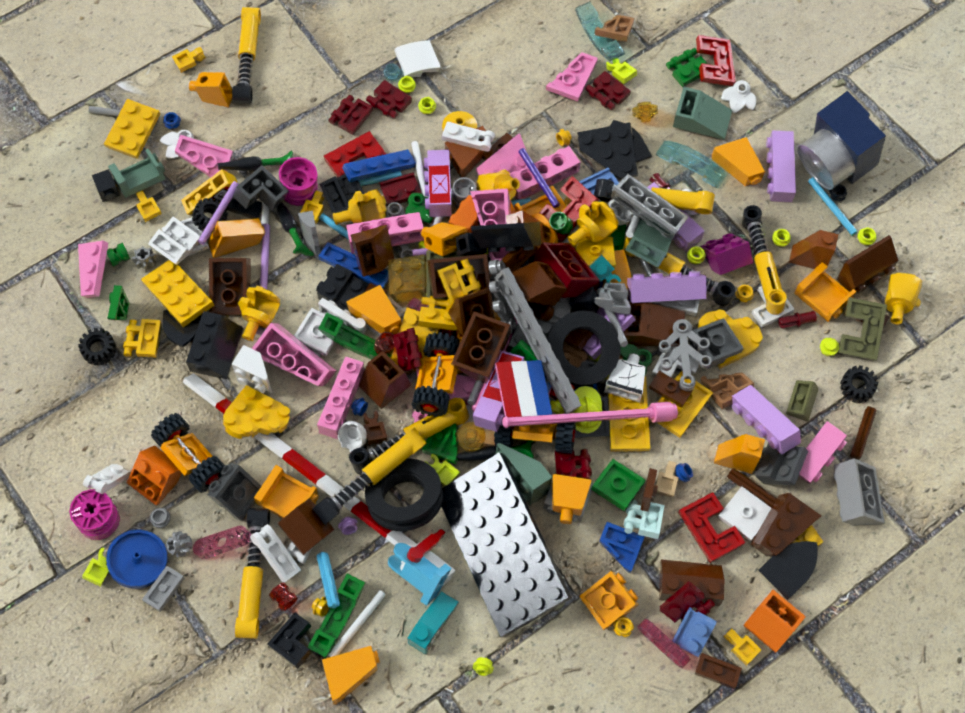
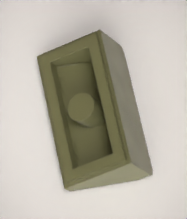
M796 380L786 411L787 415L809 421L818 393V387L815 382Z

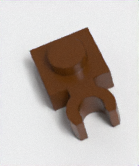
M374 411V418H368L367 413H364L363 420L365 423L364 428L367 432L368 445L383 443V441L387 442L383 422H378L379 415L377 411Z

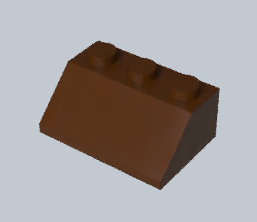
M888 235L846 261L837 277V281L849 292L854 289L859 294L869 284H876L885 274L887 276L892 274L896 270L895 266L899 260L891 236Z
M487 254L427 260L433 298L448 297L437 270L455 263L458 269L461 270L463 269L461 261L467 258L470 265L474 267L473 273L476 280L480 282V290L489 287ZM466 274L462 275L465 286L470 285Z
M473 312L451 365L470 378L487 384L495 368V363L498 361L511 334L510 324Z
M661 559L659 600L666 601L690 581L704 593L705 598L701 600L705 603L710 599L714 602L715 606L722 604L725 584L722 565Z

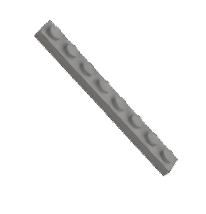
M509 267L502 269L495 277V280L500 283L501 291L537 360L542 361L543 371L566 414H570L581 406L579 398L575 394L559 360L556 358L551 344L547 341L542 327L538 324L533 310L529 307L524 293L520 290L515 276L511 273Z

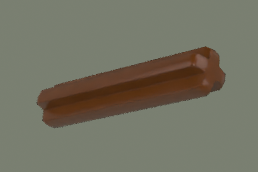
M867 406L850 454L852 458L860 460L876 415L877 410L871 406Z
M733 468L729 472L728 479L738 486L744 487L772 508L777 500L775 496Z

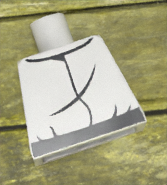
M629 354L627 361L618 360L615 369L607 380L604 392L640 403L643 393L645 367L638 364L640 360L638 355Z

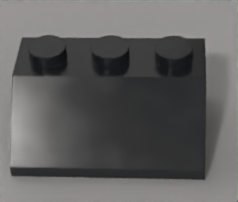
M540 222L471 226V231L480 248H488V252L500 251L499 248L504 247L505 251H517V247H523V250H534V246L541 245Z
M203 311L186 360L189 371L227 379L243 327L223 315Z

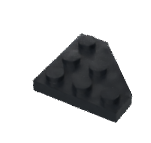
M630 122L577 132L581 152L588 155L605 169L609 167L610 172L620 179H624L627 174L632 177L638 176Z

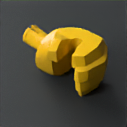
M506 169L496 173L481 174L477 180V191L508 189L510 200L515 196L516 190L520 187L519 180L512 178Z
M377 189L362 194L361 191H356L352 199L348 201V210L333 213L334 222L336 225L347 221H352L354 224L386 218L385 198L381 196Z
M594 201L591 205L592 210L585 204L579 208V218L577 219L579 229L567 237L572 246L575 247L585 238L591 242L601 241L617 229L619 222L615 212L607 203Z
M909 273L890 275L885 304L887 305L886 309L892 312L890 322L893 324H902L903 314L911 312L914 307H919L921 304L918 296L922 288V280L916 277V275Z
M261 286L248 288L246 292L247 298L241 297L238 302L242 318L248 322L242 337L248 341L254 340L259 327L267 328L272 323L280 306V298L272 291Z

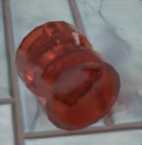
M383 332L376 339L374 349L378 354L384 351L388 355L395 348L393 333Z
M285 582L278 584L269 593V597L278 603V607L282 611L288 610L298 600L294 592L289 591V587Z

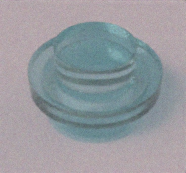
M394 63L388 64L383 71L384 77L388 80H396L400 77L401 70Z

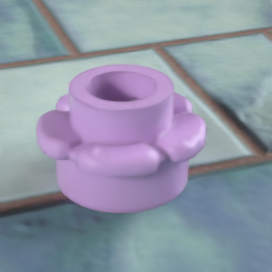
M344 517L338 524V528L344 535L352 534L357 530L358 521L352 517Z

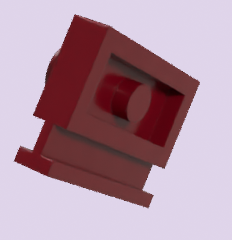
M414 172L379 182L387 206L392 202L399 204L408 202V198L412 193H421Z

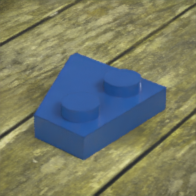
M606 522L599 542L628 573H631L645 536L638 535L635 532L627 534L624 531L625 528Z

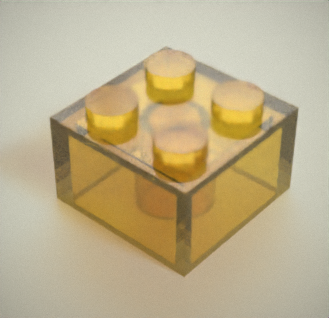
M424 254L388 260L389 295L396 303L419 300L422 297H426V256Z

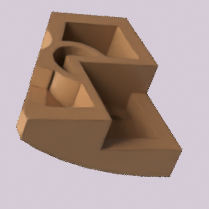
M743 372L732 375L721 374L717 379H707L706 376L701 377V383L713 392L711 397L721 409L733 405L732 395L749 385L754 387V382Z

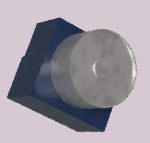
M848 91L817 113L814 135L800 144L797 149L799 158L810 176L814 177L822 187L828 190L833 189L845 179L853 184L879 164L886 137L869 119L870 113Z

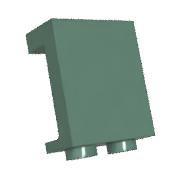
M149 149L145 150L148 156L146 159L119 171L115 163L108 166L125 198L165 180L163 175L165 169L161 161L159 162L156 154H152Z
M640 218L634 235L625 250L659 267L668 252L671 239L664 237L660 231L647 225Z

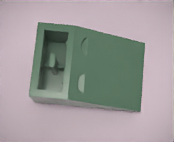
M683 87L673 127L725 140L732 109L700 90Z
M498 443L495 455L499 452L503 453L529 506L546 496L551 486L552 476L541 462Z

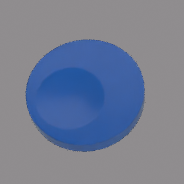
M137 529L122 533L113 540L107 551L106 562L109 574L118 584L131 589L145 588L154 584L167 566V550L164 543L157 535L146 530Z

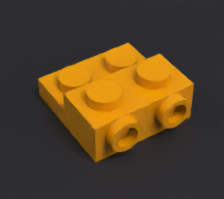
M610 571L579 596L603 630H606L619 618L626 616L639 605L636 602L639 599L632 589L628 591L624 585L626 580L619 572L616 574Z

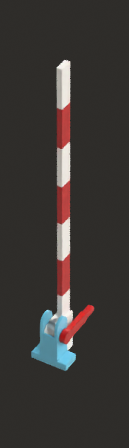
M194 373L183 380L185 385L223 414L232 403ZM258 433L254 437L331 497L334 494H338L340 489H344L273 433H269V435ZM355 496L353 500L350 499L347 504L343 505L395 545L393 549L395 555L389 557L388 566L423 593L420 600L423 604L427 606L438 596L442 586L451 580L456 571L430 551L444 537L445 531L440 529L435 534H430L421 543L416 544L401 531H392L377 524L371 517L368 506Z

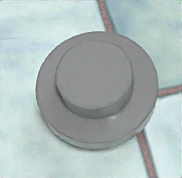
M157 508L151 513L150 522L156 528H163L169 524L171 517L166 509Z

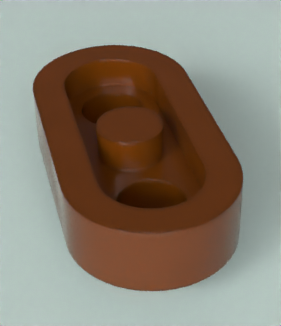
M533 302L536 319L546 322L553 317V306Z

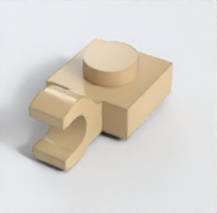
M668 461L665 473L659 472L656 481L658 494L673 498L679 478L673 476L676 462Z

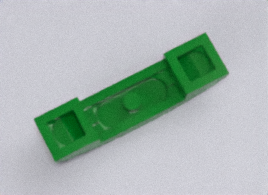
M327 312L318 328L320 332L334 342L371 360L382 351L390 357L394 350V346L380 339L374 340L343 324V320Z
M348 573L346 574L337 591L340 605L334 609H329L319 630H316L309 643L308 649L325 658L328 656L360 598L365 586L364 581Z

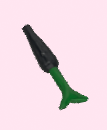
M291 150L280 158L261 159L258 156L217 163L218 170L255 171L261 165H282L286 160L293 157V151Z
M280 203L277 206V212L283 229L291 234L296 245L293 254L302 253L306 256H313L314 253L303 244L296 230L298 226L295 218L284 203Z
M527 440L519 446L511 447V449L534 459V455L531 452L532 440ZM489 445L458 453V461H486L495 455L497 446Z

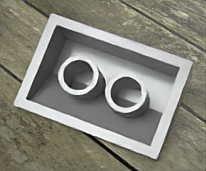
M855 458L835 464L834 479L837 483V498L840 502V517L842 521L853 526L885 524L875 467Z

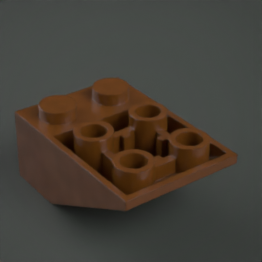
M629 302L631 306L630 314L636 320L623 333L628 344L635 346H659L662 340H666L673 333L674 323L677 320L685 319V311L647 302ZM680 326L679 328L684 330L685 326ZM676 340L671 346H679L680 340Z

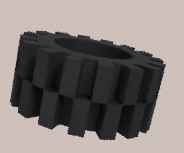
M204 198L203 201L201 199L196 204L192 214V221H195V226L199 225V230L205 229L211 219L205 216L204 213L214 214L219 206V200L216 199V202H214L213 198H210L209 201L207 198ZM227 210L223 212L219 221L227 220Z
M94 328V332L90 329L88 330V335L84 333L82 335L84 339H79L81 344H78L83 358L89 364L93 362L94 365H98V362H100L101 365H104V360L109 362V357L113 358L115 356L113 352L117 350L116 343L107 330L105 331L100 328L99 331L98 328ZM98 341L104 342L105 346L101 351H91L92 344Z
M861 365L858 368L853 366L852 369L849 368L840 382L842 384L840 386V389L843 390L842 394L848 395L846 399L853 398L852 402L856 403L859 400V403H862L872 398L878 386V382H876L878 378L877 375L873 377V370L868 372L869 368L866 367L864 370ZM861 379L865 382L866 389L859 390L855 388L852 380Z

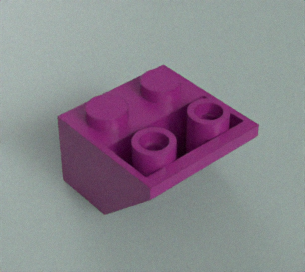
M731 233L723 235L718 240H709L706 244L700 246L706 254L705 258L710 268L719 275L753 263L749 242Z

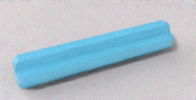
M321 552L316 556L327 605L329 608L334 609L340 605L329 555L328 553Z

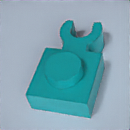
M602 254L589 265L600 282L604 278L606 283H610L612 279H617L618 282H621L618 275L611 273L615 268Z

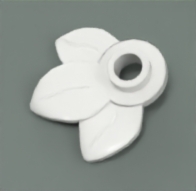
M737 81L733 87L726 88L722 93L721 100L729 101L733 113H737L744 106L754 110L756 105V97L750 91V85L746 81ZM743 86L745 90L741 91L739 90V87Z
M181 130L178 133L170 132L164 135L160 142L168 146L166 158H178L179 156L175 154V148L180 135L194 139L193 134L188 130Z

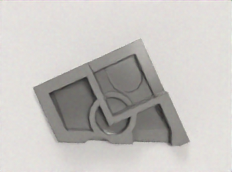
M313 211L298 213L304 242L307 248L314 253L313 257L319 260L318 256L321 252Z
M605 283L603 289L599 292V297L595 298V304L606 310L621 314H630L631 306L627 300L628 290L624 283Z

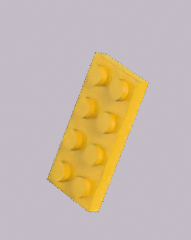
M170 260L141 279L148 290L182 327H185L202 315L203 311L206 312L214 306L212 300L181 267Z
M644 376L643 393L640 403L607 393L608 411L648 408L646 376ZM648 417L609 420L610 452L650 451Z

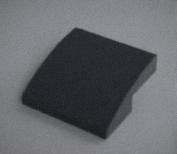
M345 174L339 177L334 176L319 184L333 213L348 210V201L352 199L356 191H361L362 194H365L359 180L349 182Z

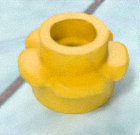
M560 129V132L556 133L557 142L561 146L570 144L572 139L570 132Z
M741 285L737 288L735 296L741 302H748V300L750 301L754 297L753 289L749 285Z
M326 597L317 598L313 602L312 609L314 615L323 617L328 613L330 608L327 605Z
M621 617L613 624L615 627L614 632L618 636L628 637L634 629L633 623L627 617Z

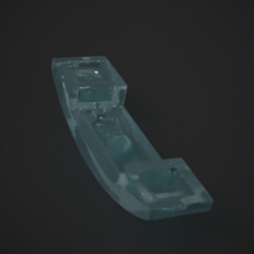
M591 2L575 8L587 36L607 60L612 61L625 55L617 40L613 41L610 38L594 35L596 27L602 28L604 26L598 19L599 14Z
M664 141L656 152V156L669 163H672L674 160L703 176L702 180L717 189L727 176V173L711 159L685 145Z

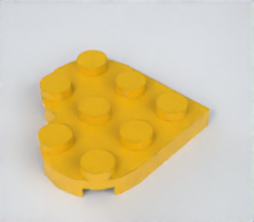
M721 309L707 312L700 318L698 328L724 318L744 348L741 353L726 358L724 363L717 365L719 369L752 354L758 349L763 337L759 326L751 318L743 317L733 320Z
M246 385L226 409L223 415V425L225 426V431L230 436L238 439L251 435L255 437L258 433L265 435L278 431L282 433L288 426L290 409L273 398Z

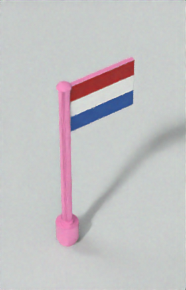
M541 360L495 363L505 415L502 423L505 428L509 426L646 417L653 423L669 422L676 419L678 415L676 404L671 402L651 403L647 409L552 415Z

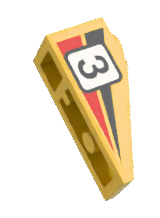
M221 169L181 200L188 215L193 214L196 204L201 199L203 201L204 198H207L208 201L210 198H213L214 202L217 199L221 203L232 182H237L236 177Z

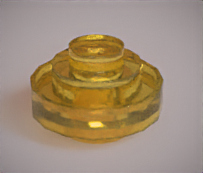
M640 102L636 107L632 108V115L641 120V122H649L651 118H654V115L658 114V106L651 102Z
M467 422L458 429L457 442L462 449L476 451L484 445L486 440L484 428L475 426L474 422Z

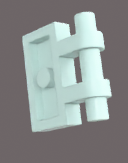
M632 500L626 509L628 515L624 519L625 533L631 534L634 528H638V535L658 539L664 505L651 502L649 510L646 512L640 510L641 505H638L636 500ZM640 515L641 519L635 518V516Z

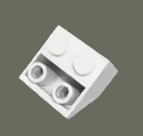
M243 345L232 362L237 381L244 386L250 385L255 390L271 396L272 389L261 353Z

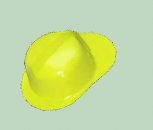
M583 386L574 391L579 398L581 406L572 413L602 412V401L597 390L592 387ZM602 420L576 422V430L581 433H592L599 428Z

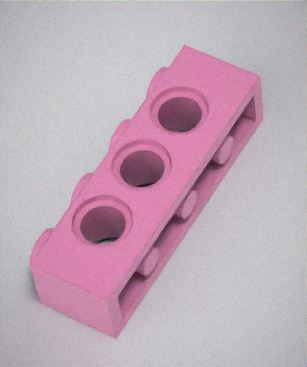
M570 146L557 150L550 156L541 158L540 161L534 164L539 172H545L544 174L541 173L548 186H552L578 173L581 162ZM527 166L510 174L512 178H517L520 182V187L516 190L514 196L516 200L525 199L542 190Z
M420 212L346 225L352 254H354L351 234L387 225L392 246L424 241V238L421 236L423 224Z
M345 357L318 421L319 434L338 439V430L344 424L359 388V383L365 370L364 362Z

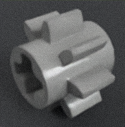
M142 246L134 251L136 256L132 257V260L136 263L137 269L143 268L147 271L151 266H155L153 260H156L157 257L153 253L152 248L146 249Z
M182 531L173 532V536L167 540V550L172 556L176 555L177 558L184 557L186 552H190L192 548V539L187 533L183 534Z

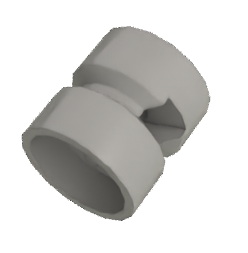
M462 177L453 183L452 202L457 209H459L460 203L468 195H471L470 191H476L475 182L470 178Z

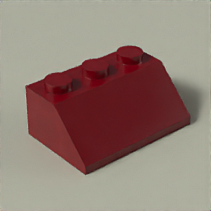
M542 242L533 258V261L548 263L567 288V291L562 296L563 298L577 297L600 281L571 243Z

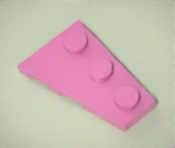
M583 52L580 53L568 65V68L562 73L560 72L552 83L550 82L546 85V90L578 102L597 64L598 58Z
M520 133L476 168L478 176L485 173H496L503 169H506L511 174L527 166L518 153L521 148H525Z
M180 135L175 148V154L210 178L220 171L218 170L217 163L229 162L233 155L232 150Z
M102 240L78 244L81 296L85 298L100 296L108 242Z

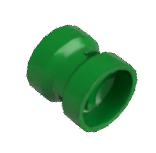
M555 212L551 215L549 223L556 232L565 235L572 230L573 222L564 213Z
M123 242L118 244L116 248L107 249V255L113 267L121 261L130 260Z

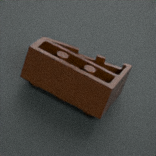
M791 493L780 494L750 545L765 556H776L822 515Z

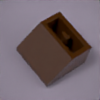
M387 225L350 235L358 269L363 277L383 271L395 260Z
M534 261L512 272L520 290L524 293L525 299L530 303L535 302L542 305L555 306L567 291L566 286L548 263Z
M384 351L367 363L359 383V387L380 409L384 408L411 386L406 373Z

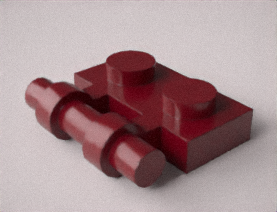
M606 71L593 81L594 88L590 84L585 88L589 96L593 99L596 98L603 107H607L610 110H613L616 106L613 101L620 105L631 93L627 87Z
M386 80L373 91L376 97L368 95L366 101L374 109L378 108L385 116H390L393 119L398 115L395 110L402 113L412 102L411 96Z
M348 95L347 98L340 102L337 110H333L328 121L331 124L339 121V128L354 135L373 111V106L359 98L353 103L354 97Z
M409 328L407 331L393 335L399 367L404 372L421 367L422 353L419 352L417 343L419 339L418 335L415 334V329Z
M582 449L579 456H575L574 450L572 454L555 451V472L557 475L591 480L592 469L589 466L591 457L587 449Z
M688 581L660 605V611L676 623L680 618L683 619L689 607L697 608L695 612H700L707 616L715 604L710 599L705 603L701 600L705 598L704 593Z

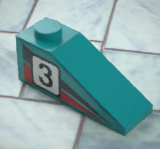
M441 591L407 638L408 644L426 655L459 602Z

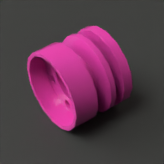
M301 157L286 160L279 170V182L289 190L284 201L295 206L304 205L306 199L312 201L316 190L318 191V174L315 165L308 159Z
M95 489L82 491L73 499L69 510L70 517L85 537L91 540H102L108 538L116 531L120 521L119 511L106 493L100 494Z

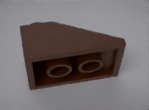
M209 258V298L214 304L210 308V313L242 315L238 302L241 297L247 298L246 292L250 288V258Z

